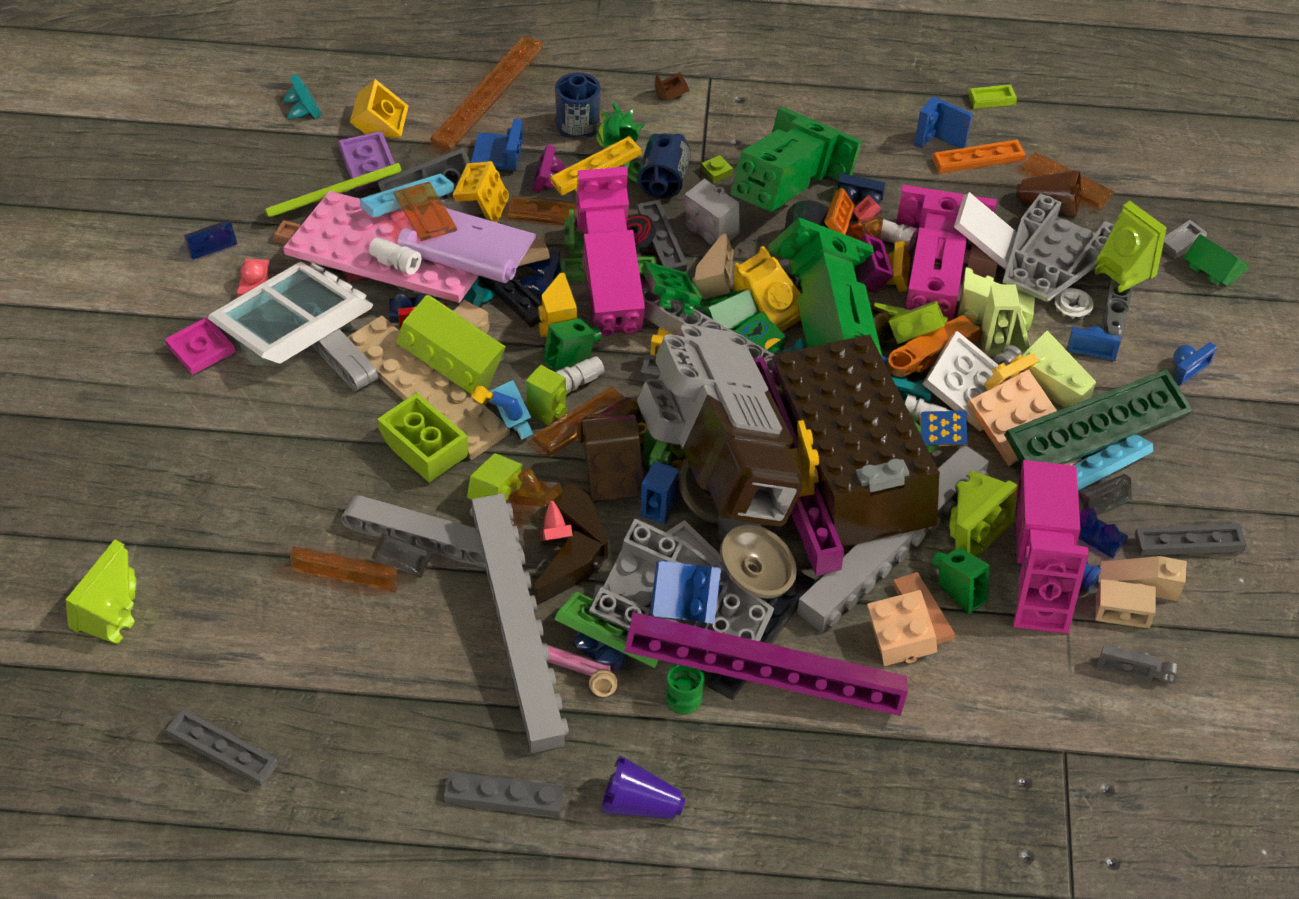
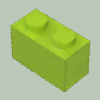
M937 300L893 316L889 320L897 344L945 327L946 324Z
M540 365L526 380L527 409L530 416L551 427L558 419H563L567 412L566 377Z
M494 453L470 476L467 498L472 500L504 493L505 501H507L510 494L515 489L518 490L522 484V464Z

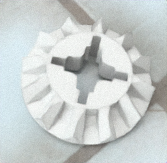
M1067 288L1058 294L1054 300L1056 311L1062 312L1063 317L1071 316L1072 320L1075 317L1083 319L1085 315L1090 316L1093 309L1092 298L1080 289ZM1078 302L1077 306H1076V305L1073 306V307L1069 306V304L1072 305V304Z

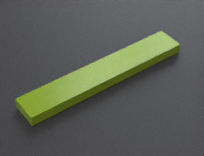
M396 163L264 209L266 216L270 218L320 201L329 191L340 194L398 174L402 170L400 164Z

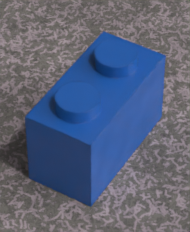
M654 461L642 483L641 517L664 525L666 524L677 503L679 469Z

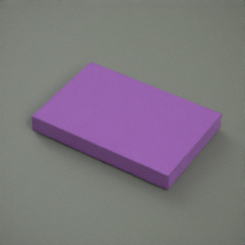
M382 131L338 141L339 150L351 179L395 164ZM380 180L354 189L357 192L379 187L378 181Z

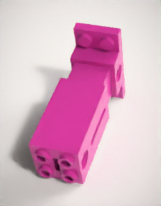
M627 166L578 170L575 226L578 227L579 232L585 233L582 259L592 327L599 328L602 336H609L620 332L632 334L641 331L645 306L633 230H627L629 208L626 188Z
M908 185L902 186L896 224L919 228L905 309L912 310L937 300L943 317H948L947 322L953 320L967 240L962 233L954 228L965 194ZM974 196L992 212H995L997 199Z
M1023 460L1017 487L1016 555L1017 563L1022 564L1017 585L1018 602L1013 619L1014 628L1069 633L1088 558V547L1076 546L1080 533L1076 466Z

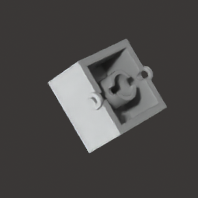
M704 178L685 194L686 226L690 231L696 232L707 243L713 245L721 234L727 233L729 241L739 235V202L726 194L723 187H716Z

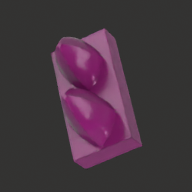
M547 144L539 158L531 190L538 193L541 192L543 187L556 189L552 185L550 177L555 175L553 172H560L566 169L563 162L554 156L556 147Z

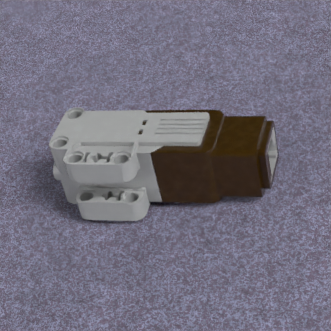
M683 324L678 335L667 334L664 336L655 360L661 374L658 380L646 379L637 399L651 436L659 441L681 445L697 484L702 489L709 491L721 518L782 526L787 522L803 489L802 482L804 478L789 449L793 438L747 347L749 342L738 333Z

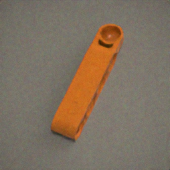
M959 316L947 322L945 327L923 334L892 351L886 367L891 375L899 378L906 377L916 371L919 373L933 367L948 340L956 331L975 345L982 336V330L965 316Z

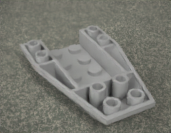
M1040 193L1021 218L1003 283L1008 285L1016 284L1017 289L1048 302L1098 265L1096 263L1097 256L1104 247L1114 224L1104 221L1098 231L1094 233L1089 229L1059 218L1058 214L1062 202Z
M634 519L623 541L622 550L603 588L600 587L589 613L628 630L633 612L651 616L650 608L655 567L658 560L720 567L686 541ZM721 569L714 624L665 617L657 618L760 641L774 608L761 598L740 589L728 577L726 572Z

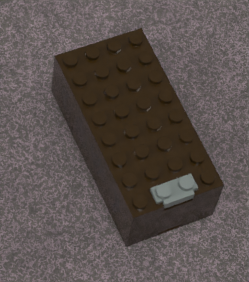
M871 335L773 355V381L796 436L798 435V421L804 420L806 430L810 429L812 432L813 445L811 447L812 450H817L819 465L815 466L818 472V483L816 484L842 546L846 547L937 526L940 472Z

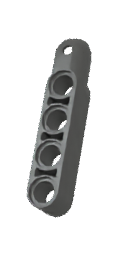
M1110 277L1103 314V330L1106 334L1121 336L1122 339L1130 306L1132 287L1123 292H1118L1120 284Z

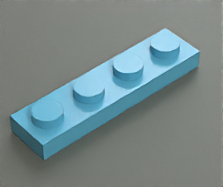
M440 173L361 198L360 207L373 218L380 217L386 213L402 210L405 207L421 204L426 200L442 197L445 194L454 192V183Z
M1132 435L1127 437L1126 440L1111 445L1073 465L1077 468L1078 490L1152 453L1153 443L1139 435Z

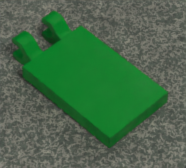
M644 261L641 270L652 293L660 295L659 306L670 309V300H678L683 302V313L694 315L693 307L694 305H700L702 296L690 274Z

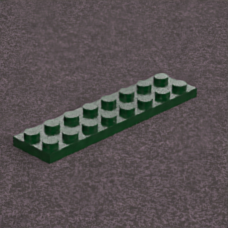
M1168 369L1008 429L1004 436L1021 464H1023V460L1066 464L1122 442L1132 435H1140L1188 416L1193 409Z

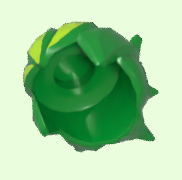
M614 102L612 103L615 111L613 115L604 111L600 112L603 122L597 123L599 129L596 138L602 148L605 149L608 145H613L629 136L636 143L640 131L645 124H635L632 118L633 109L624 115Z

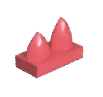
M554 501L549 503L544 519V530L539 531L540 542L573 536L571 525L565 526L564 519Z

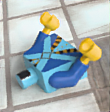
M514 380L491 391L483 386L475 388L471 394L472 398L484 405L490 399V403L497 406L507 428H514L519 441L533 435L527 420L531 419L530 413Z

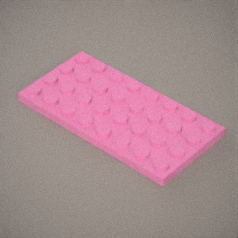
M332 191L327 193L284 246L285 255L458 303L461 302L479 276L425 259L421 260L419 269L412 275L395 269L394 265L389 267L378 262L377 257L369 253V247L373 239L379 237L397 244L401 231L404 228L414 230L423 215L395 210L383 216L373 218L360 207L359 198Z

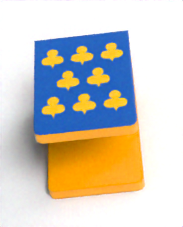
M966 411L921 412V437L925 445H967Z

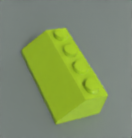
M426 295L403 321L396 340L398 345L470 394L478 386H483L486 389L490 387L506 347L430 295Z

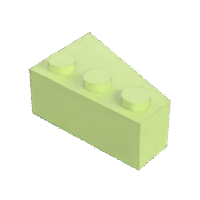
M966 267L957 317L963 315L973 324L982 325L990 286L1000 284L994 282L993 277L988 275L985 278L973 274V270ZM1017 289L1026 329L1030 332L1034 316L1035 296Z
M1016 284L990 286L981 327L982 336L980 338L982 351L988 357H996L1007 345L1017 347L1022 354L1030 348Z
M1048 331L1023 354V357L1034 353L1039 360L1029 371L1047 397L1055 403L1066 408L1092 397L1096 381Z

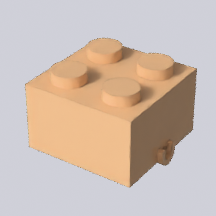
M921 590L867 604L870 622L884 666L903 661L913 663L918 657L938 652L936 635Z

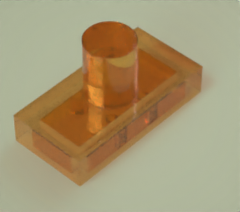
M529 468L519 473L518 478L522 486L512 493L510 497L514 504L546 507L563 490L558 482L538 481L533 470Z

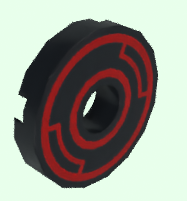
M637 214L627 218V230H633V234H635L634 241L636 253H638V249L641 247L646 248L650 245L655 237L656 227L652 219L647 215Z

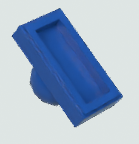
M1090 326L1086 330L1072 327L1067 352L1116 361L1121 336L1106 334L1098 326Z
M1209 342L1198 351L1189 345L1178 347L1173 355L1174 363L1177 365L1173 378L1178 386L1184 384L1209 366L1213 361L1217 346Z

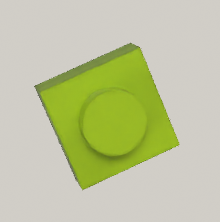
M721 155L701 163V171L713 183L733 175V168Z

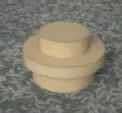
M600 669L591 675L589 687L595 695L607 697L615 692L617 678L610 670Z

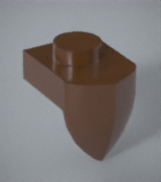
M680 72L661 81L658 74L656 75L655 91L661 100L669 101L690 91Z

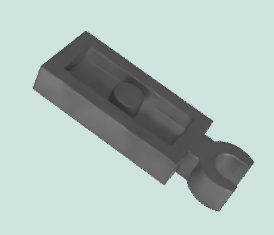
M1103 644L1098 658L1097 669L1151 682L1153 677L1164 683L1171 684L1173 683L1174 675L1176 676L1177 664L1172 662L1160 663L1158 662L1159 657Z

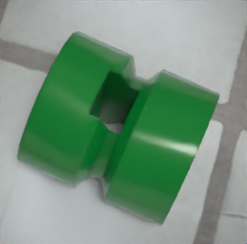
M676 664L669 670L667 675L666 703L675 713L682 715L691 714L700 707L704 684L703 672L700 669Z

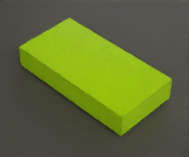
M1011 85L970 88L968 90V97L973 109L1016 105L1017 97Z

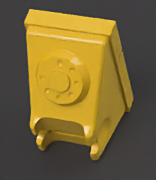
M764 246L760 247V251L740 265L735 263L733 285L730 286L731 291L750 289L758 312H763L781 332L801 320L797 298L801 293L783 270L775 257H771L769 251Z

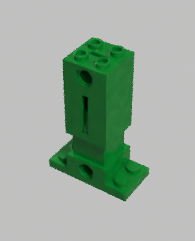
M780 107L777 111L772 133L741 151L730 194L773 212L806 190L811 177L821 180L825 176H829L839 180L840 173L853 175L863 140L785 107Z
M799 217L774 239L768 247L770 253L788 259L791 274L800 278L803 293L797 298L807 348L870 334L882 357L866 286L857 282L854 271L874 253L873 246Z

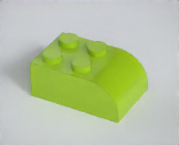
M417 392L377 419L379 430L389 447L429 483L469 456L468 436Z

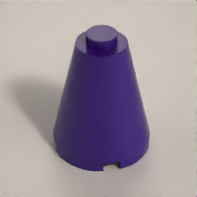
M618 756L614 767H617L616 772L610 776L603 798L602 813L661 819H674L675 814L681 815L685 804V798L681 797L682 791L627 758Z

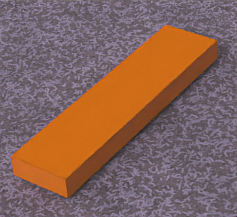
M1017 139L935 152L932 155V160L939 174L1023 161L1026 154Z
M842 188L834 193L825 223L829 229L845 235L855 205Z

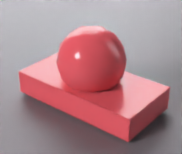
M245 259L240 269L241 279L237 291L238 297L267 281L270 269L269 260Z

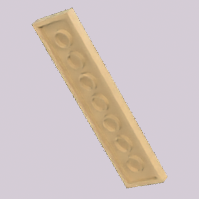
M382 315L347 337L373 364L378 378L398 396L406 400L417 392L468 436L469 456L467 458L473 460L510 435V429L507 428L506 424L484 404L473 399L470 393L398 345L396 340L400 331Z

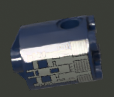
M576 72L566 74L557 81L555 85V107L557 114L555 121L562 136L593 137L595 135V131L599 127L597 123H600L599 110L601 100V87L595 77L586 73Z
M655 133L650 136L637 175V182L646 194L655 198L666 199L676 196L681 191L691 158V150L685 142L686 139L683 135Z

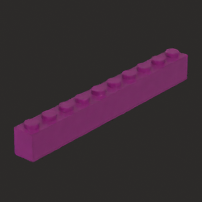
M764 357L755 358L754 361L768 391L793 438L789 449L797 448V436ZM814 483V494L798 497L791 515L817 576L842 570L844 549L818 486Z
M632 613L624 652L901 716L908 694L906 675L640 613Z

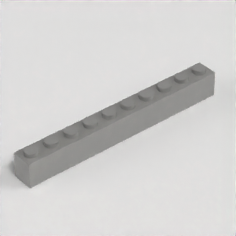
M963 445L938 468L940 475L937 526L857 544L843 557L842 570L826 573L799 598L797 615L820 632H824L829 626L833 627L836 625L844 611L847 609L851 610L863 593L868 594L880 577L885 578L897 561H903L909 549L913 546L917 547L929 530L934 531L945 515H951L952 507L957 505L955 485L959 481L968 482L969 478L966 475L972 470L988 476L987 467L989 461Z
M504 493L472 499L474 523L530 752L536 753L564 747L565 736L569 735L566 718L561 719L559 710H562V701L560 694L554 693L553 685H556L553 668L548 669L546 660H550L547 643L542 644L540 636L544 635L542 622L540 619L536 620L534 612H537V603L535 596L529 595L528 588H531L529 572L523 571L522 565H525L523 549L517 548L516 542L519 541L517 526H512L510 519L514 518L511 503H506Z

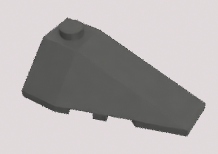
M463 147L380 180L378 185L381 192L441 173L454 183L455 186L458 184L467 163H470Z

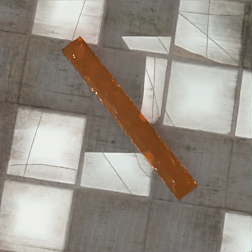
M524 35L431 136V144L451 152L543 50V42Z

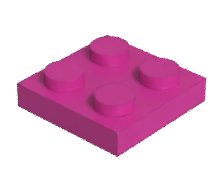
M208 317L165 338L166 346L192 375L235 353L234 345L212 321L207 319Z

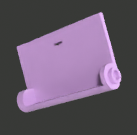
M431 204L414 230L404 228L401 231L397 245L401 247L406 246L419 252L422 259L507 283L515 276L516 268L533 243L536 235Z

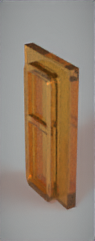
M430 181L394 191L395 198L414 231H416L420 241L457 231L455 223Z

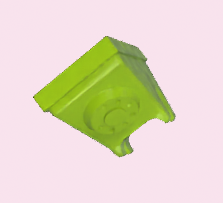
M1128 201L1123 205L1122 211L1104 247L1097 256L1096 263L1098 265L1095 267L1094 273L1096 275L1105 273L1120 284L1118 292H1123L1147 278L1151 280L1158 273L1163 248L1162 244H1164L1167 227L1137 205Z
M972 470L966 475L969 478L968 482L959 481L955 485L957 505L951 509L949 529L950 536L955 539V549L962 548L978 557L983 552V549L985 550L1016 522L1017 485L1009 480L1003 482Z
M114 540L66 598L68 628L77 633L83 631L114 644L120 643L124 638L119 633L120 630L124 628L131 629L135 623L131 615V608L134 605L132 600L136 598L135 590H137L135 569L129 567L128 551L124 548L123 543Z

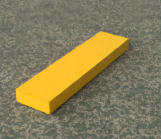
M629 136L550 177L552 185L563 196L577 188L578 170L619 167L642 155V151Z

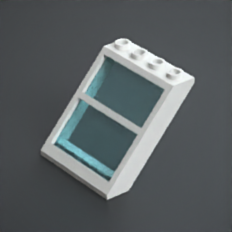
M300 261L212 312L207 319L262 358L281 364L372 308L373 304L365 299L367 296L365 293L354 288L351 290V284L340 279L337 281V275L326 270L323 272L325 269L323 266L313 262L309 265Z

